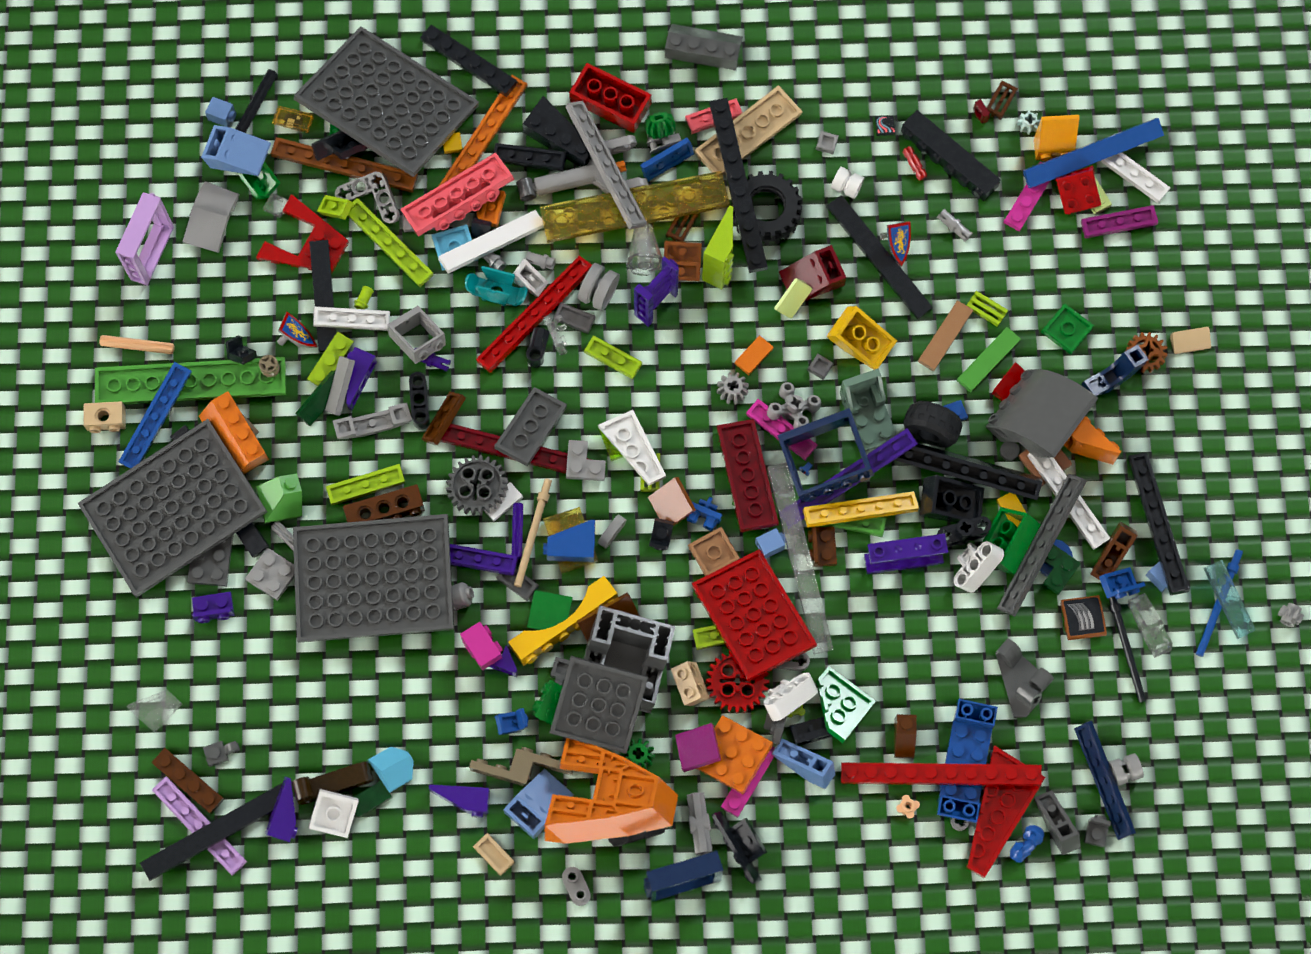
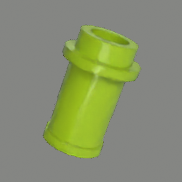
M368 286L362 287L358 299L354 300V307L356 309L365 310L368 308V302L374 292L373 289Z

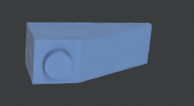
M781 739L780 745L778 744L772 752V756L808 782L826 789L835 776L833 761L785 739Z

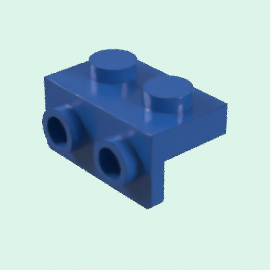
M1130 567L1099 576L1106 597H1115L1116 600L1127 596L1126 593L1129 596L1140 592V588L1146 586L1144 582L1136 583Z

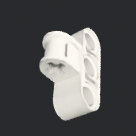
M983 542L979 547L968 543L967 549L957 556L962 567L954 576L955 586L970 593L975 592L1004 557L1003 549L990 542Z
M802 673L790 682L783 679L777 687L769 689L767 691L769 697L764 700V705L771 720L778 721L815 696L818 690L810 673Z

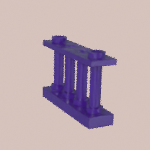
M665 256L662 258V271L649 285L643 287L641 284H638L634 288V315L648 327L653 322V310L669 293L675 298L678 295V264L672 259L668 260Z
M945 534L867 544L869 553L864 554L867 574L943 564V554L948 553Z

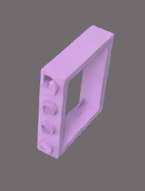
M142 193L115 252L130 280L147 286L174 229V225L161 198L155 196L154 193ZM151 221H153L154 225L149 233V236L144 244V247L140 255L138 256V249L144 239V236L149 228Z

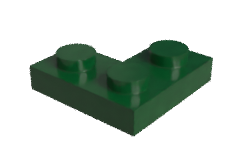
M1053 544L1044 561L1053 570L1042 585L1059 595L1081 563Z

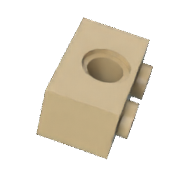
M122 401L85 403L84 427L91 433H100L101 430L118 432L120 429H126L125 405ZM104 415H109L106 421H101Z

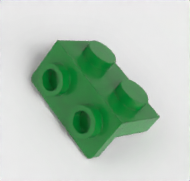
M265 161L259 176L238 173L241 181L247 185L251 194L257 199L269 198L281 184Z
M549 680L548 683L545 682L541 689L543 694L532 706V715L552 725L562 689L560 684Z

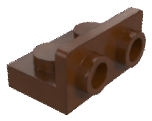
M811 527V531H808V542H812V549H809V561H813V567L837 566L835 528Z

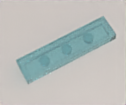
M1223 560L1203 568L1236 638L1239 639L1256 631Z

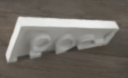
M633 410L598 425V428L648 486L666 478V474Z

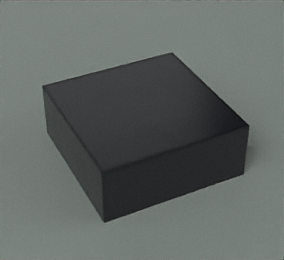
M473 218L471 237L478 238L490 232L492 222Z

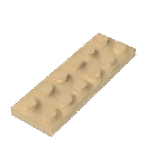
M779 85L733 120L742 160L802 115V110ZM715 134L695 149L694 153L714 176L719 179L725 174Z

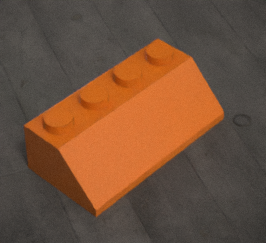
M228 391L213 399L199 415L200 420L203 422L208 419L243 474L269 460Z

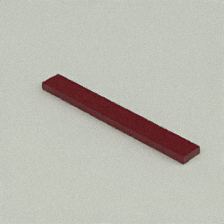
M450 424L441 439V442L514 460L495 449V444L501 437L498 435ZM540 447L530 465L566 474L568 453Z

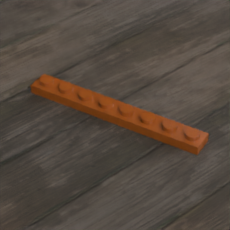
M276 137L271 151V156L357 179L373 172H380L386 176L390 187L412 193L418 178V173L412 177L399 168L352 156L341 160L335 154H331L318 161L315 159L312 146ZM375 176L376 180H374V183L380 184L379 181L382 178Z

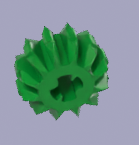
M659 111V113L647 116V119L644 120L648 137L653 139L668 138V136L673 135V132L676 131V123L673 115L670 113H661Z
M638 738V743L635 744L634 740L631 739V746L628 747L627 754L621 753V755L646 769L645 763L652 766L653 763L649 759H655V754L651 753L654 747L647 748L649 745L647 740L644 744H641L642 739ZM636 751H641V755L644 756L636 759V755L633 754H636Z

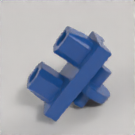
M709 497L707 501L700 499L698 504L692 502L696 511L687 516V521L696 524L699 516L706 519L703 527L713 531L715 526L720 524L722 514L716 512L718 506L712 504L713 498Z

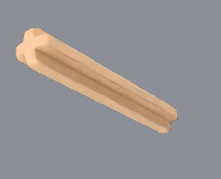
M101 335L99 340L100 345L105 347L173 354L175 348L173 343Z

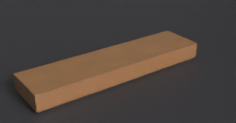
M957 300L918 362L935 371L972 314L973 309Z

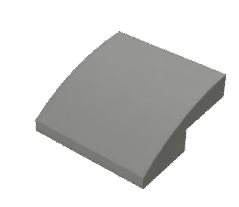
M205 181L193 207L230 217L231 212H234L240 194Z

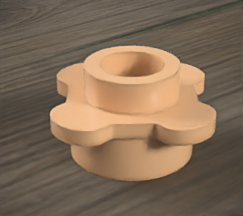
M909 795L902 796V802L897 805L896 810L906 815L907 818H913L915 810L920 807V803L910 799Z

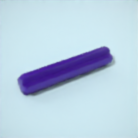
M514 503L511 555H516L518 559H521L523 503Z

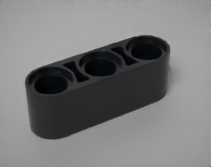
M414 372L409 377L411 416L414 426L419 430H424L430 425L428 385L423 373ZM416 380L423 381L419 386L414 385ZM418 398L424 399V402L421 404L415 403ZM419 416L426 417L422 422L416 421Z

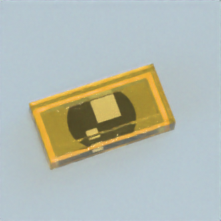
M278 106L273 124L309 133L314 116L310 113Z

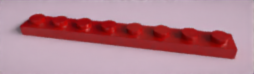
M579 255L476 358L477 363L491 373L584 280L592 264Z

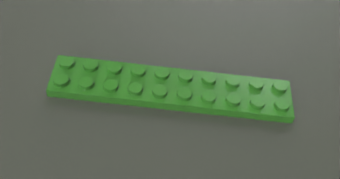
M275 357L279 363L280 371L275 377L271 378L262 374L259 367L261 358H255L244 365L232 360L178 363L191 370L192 373L176 401L210 400L217 398L227 391L232 398L287 395L285 357ZM173 363L95 368V403L120 401L123 404L151 403Z

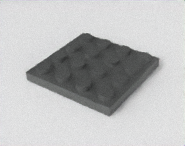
M571 656L550 733L627 754L648 676Z

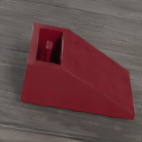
M832 245L814 251L779 271L786 290L796 278L804 281L812 288L805 301L845 286L847 278Z

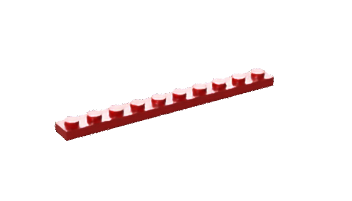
M841 762V784L1042 786V765Z

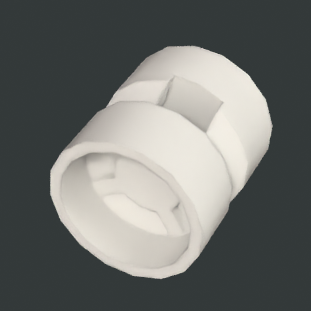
M840 167L834 177L831 188L838 192L844 191L845 195L855 199L865 178L856 173L851 175L850 170Z

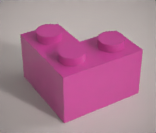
M478 622L460 634L464 646L472 658L476 660L482 671L502 658L500 652L503 650L497 641H492V633L487 625L483 626L481 622Z

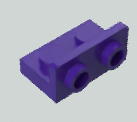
M231 591L192 598L194 612L192 616L195 622L208 623L211 619L227 620L230 618L229 616H234Z

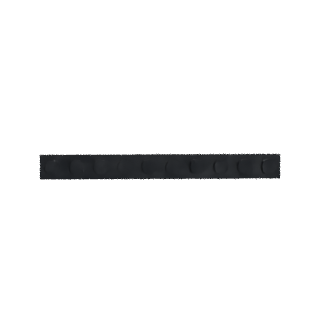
M728 99L709 101L710 111L748 271L753 273L767 270L768 266Z

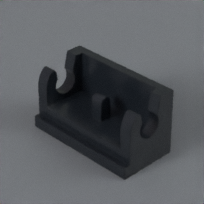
M824 716L789 725L793 742L798 746L833 737L827 732Z

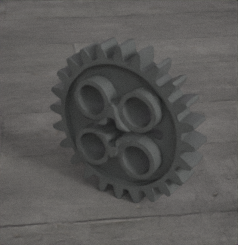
M472 455L471 461L465 458L464 464L458 462L459 468L452 467L454 474L449 473L448 476L451 480L446 481L449 486L446 488V491L450 493L448 498L452 500V505H457L458 511L464 508L463 511L466 515L471 511L473 516H475L476 511H479L482 516L483 510L490 513V507L497 509L495 504H502L500 497H506L504 491L508 490V486L505 484L509 483L508 479L505 478L507 476L506 472L502 471V465L497 466L496 460L491 462L489 456L484 460L482 455L479 456L478 460ZM467 474H473L471 478H465ZM492 475L490 479H484L485 476ZM477 486V500L474 501L476 495L475 487ZM470 491L469 495L462 496L464 492ZM483 493H489L487 497H481Z

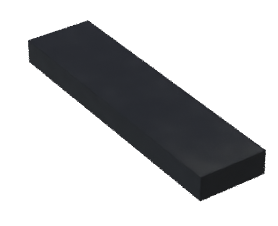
M500 143L495 144L493 154L496 153L504 164L556 171L564 170L567 153L563 151Z

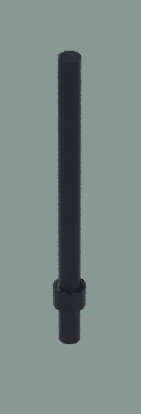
M1115 597L1109 598V609L1115 619L1138 702L1143 703L1146 702V697L1121 615V604L1118 603Z

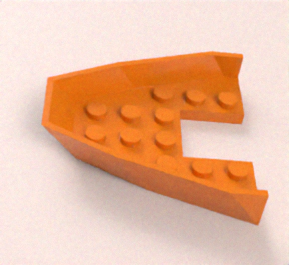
M566 738L560 769L598 774L593 799L552 794L545 822V841L567 844L618 838L673 825L678 794L660 777L618 754L592 744Z

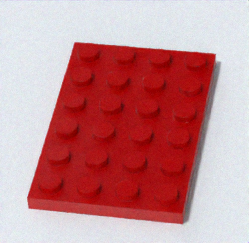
M760 549L691 583L696 595L748 682L817 647L816 641Z

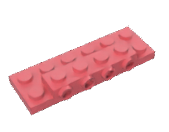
M494 153L400 210L418 237L432 228L436 231L440 229L446 230L450 223L455 220H463L467 213L472 210L478 211L482 204L487 201H495L500 194L499 188L513 181L514 177L499 156Z

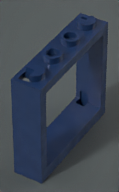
M850 408L777 435L801 502H811L818 496L830 495L834 490L848 488L855 482H864L869 480L871 476H874ZM850 424L865 468L804 490L789 446Z
M718 851L646 872V878L643 879L647 898L651 897L653 902L720 882L723 868Z

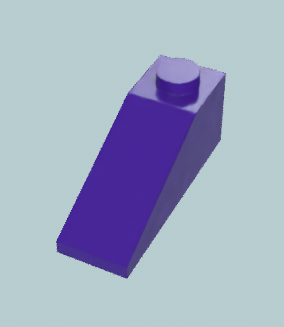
M357 347L352 352L350 351L346 357L355 360L346 393V403L351 411L377 363L375 355Z
M285 776L265 834L290 842L291 838H295L298 827H295L296 817L291 778Z
M429 785L430 792L464 812L471 814V817L482 818L483 815H488L489 788Z

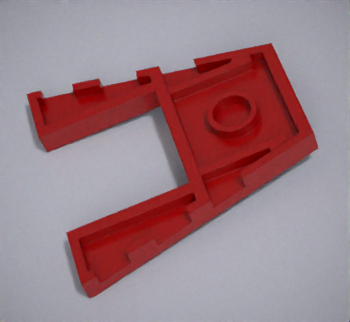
M291 195L283 208V213L313 226L311 234L298 256L265 241L256 256L257 260L271 261V263H282L291 265V267H303L312 270L309 242L328 240L331 273H333L349 244L348 239L295 196Z

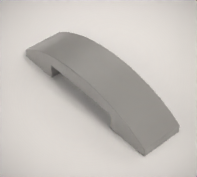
M403 403L390 406L388 410L356 418L349 416L333 420L337 439H350L384 432L407 424L412 419L408 404Z

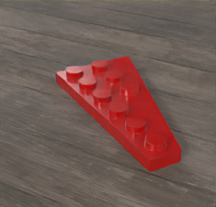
M994 745L990 764L1025 765ZM985 785L967 864L969 870L982 878L986 877L1040 786Z

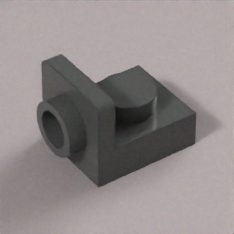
M767 712L764 729L771 730L770 734L774 735L772 742L780 745L787 716L781 720L772 721Z
M1101 815L1091 817L1088 820L1084 843L1105 847L1108 827L1111 825V821L1106 820V817Z

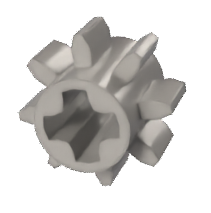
M1288 603L1287 606L1283 605L1278 613V616L1281 617L1280 622L1288 627H1294L1295 624L1299 625L1304 617L1300 613L1302 609L1293 603Z

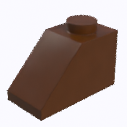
M896 715L894 719V758H914L917 715Z

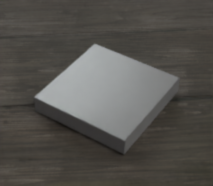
M192 207L183 243L219 253L229 217Z

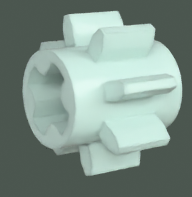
M1028 110V113L1020 114V120L1017 122V125L1021 126L1020 132L1024 131L1030 135V132L1037 131L1040 120H1037L1038 113L1034 114Z

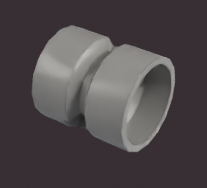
M1135 753L1124 756L1122 761L1115 759L1108 762L1117 786L1128 783V779L1135 781L1144 777L1142 765Z

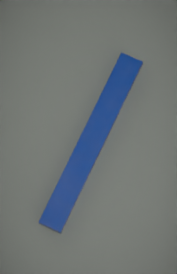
M1159 118L1152 119L1023 170L1028 188L1035 187L1164 136Z

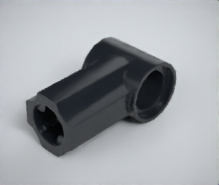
M538 327L533 329L530 345L527 350V362L534 368L540 367L544 362V354L550 331L545 328ZM533 354L540 355L538 359L531 358Z

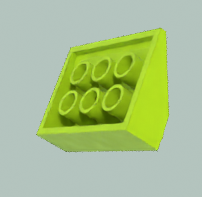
M729 206L703 254L702 280L721 290L724 285L730 283L733 271L732 206Z

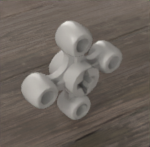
M785 382L780 386L779 395L782 399L786 400V403L783 405L771 403L767 409V416L771 420H778L782 415H785L788 419L794 420L793 427L795 429L809 423L808 418L803 416L802 413L806 410L811 413L817 412L821 406V399L816 395H811L804 401L800 396L794 395V385Z

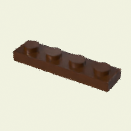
M166 748L151 762L210 814L224 800L223 797Z

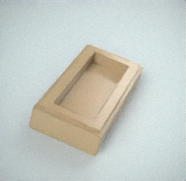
M488 833L473 846L500 876L515 863Z

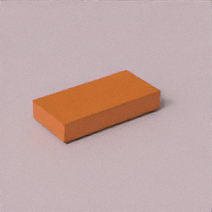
M759 335L735 361V365L749 376L774 347Z

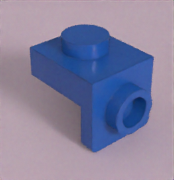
M524 708L495 716L499 735L521 732L528 727V717L524 712Z

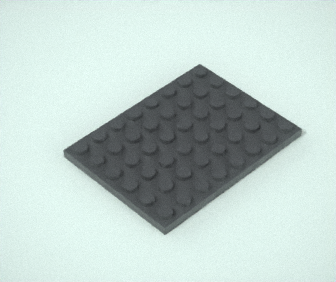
M361 26L294 95L296 102L412 177L422 169L479 106V101Z
M208 419L78 502L82 512L136 598L267 513L266 508Z
M447 514L293 527L298 643L454 630L449 522Z

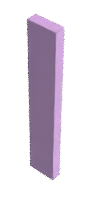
M167 776L152 789L191 833L210 824L206 817ZM226 839L207 849L232 876L247 863Z

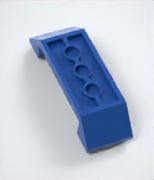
M958 699L945 764H986L998 707ZM941 785L937 815L977 823L982 785Z

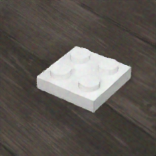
M319 789L309 829L348 838L358 805V798Z

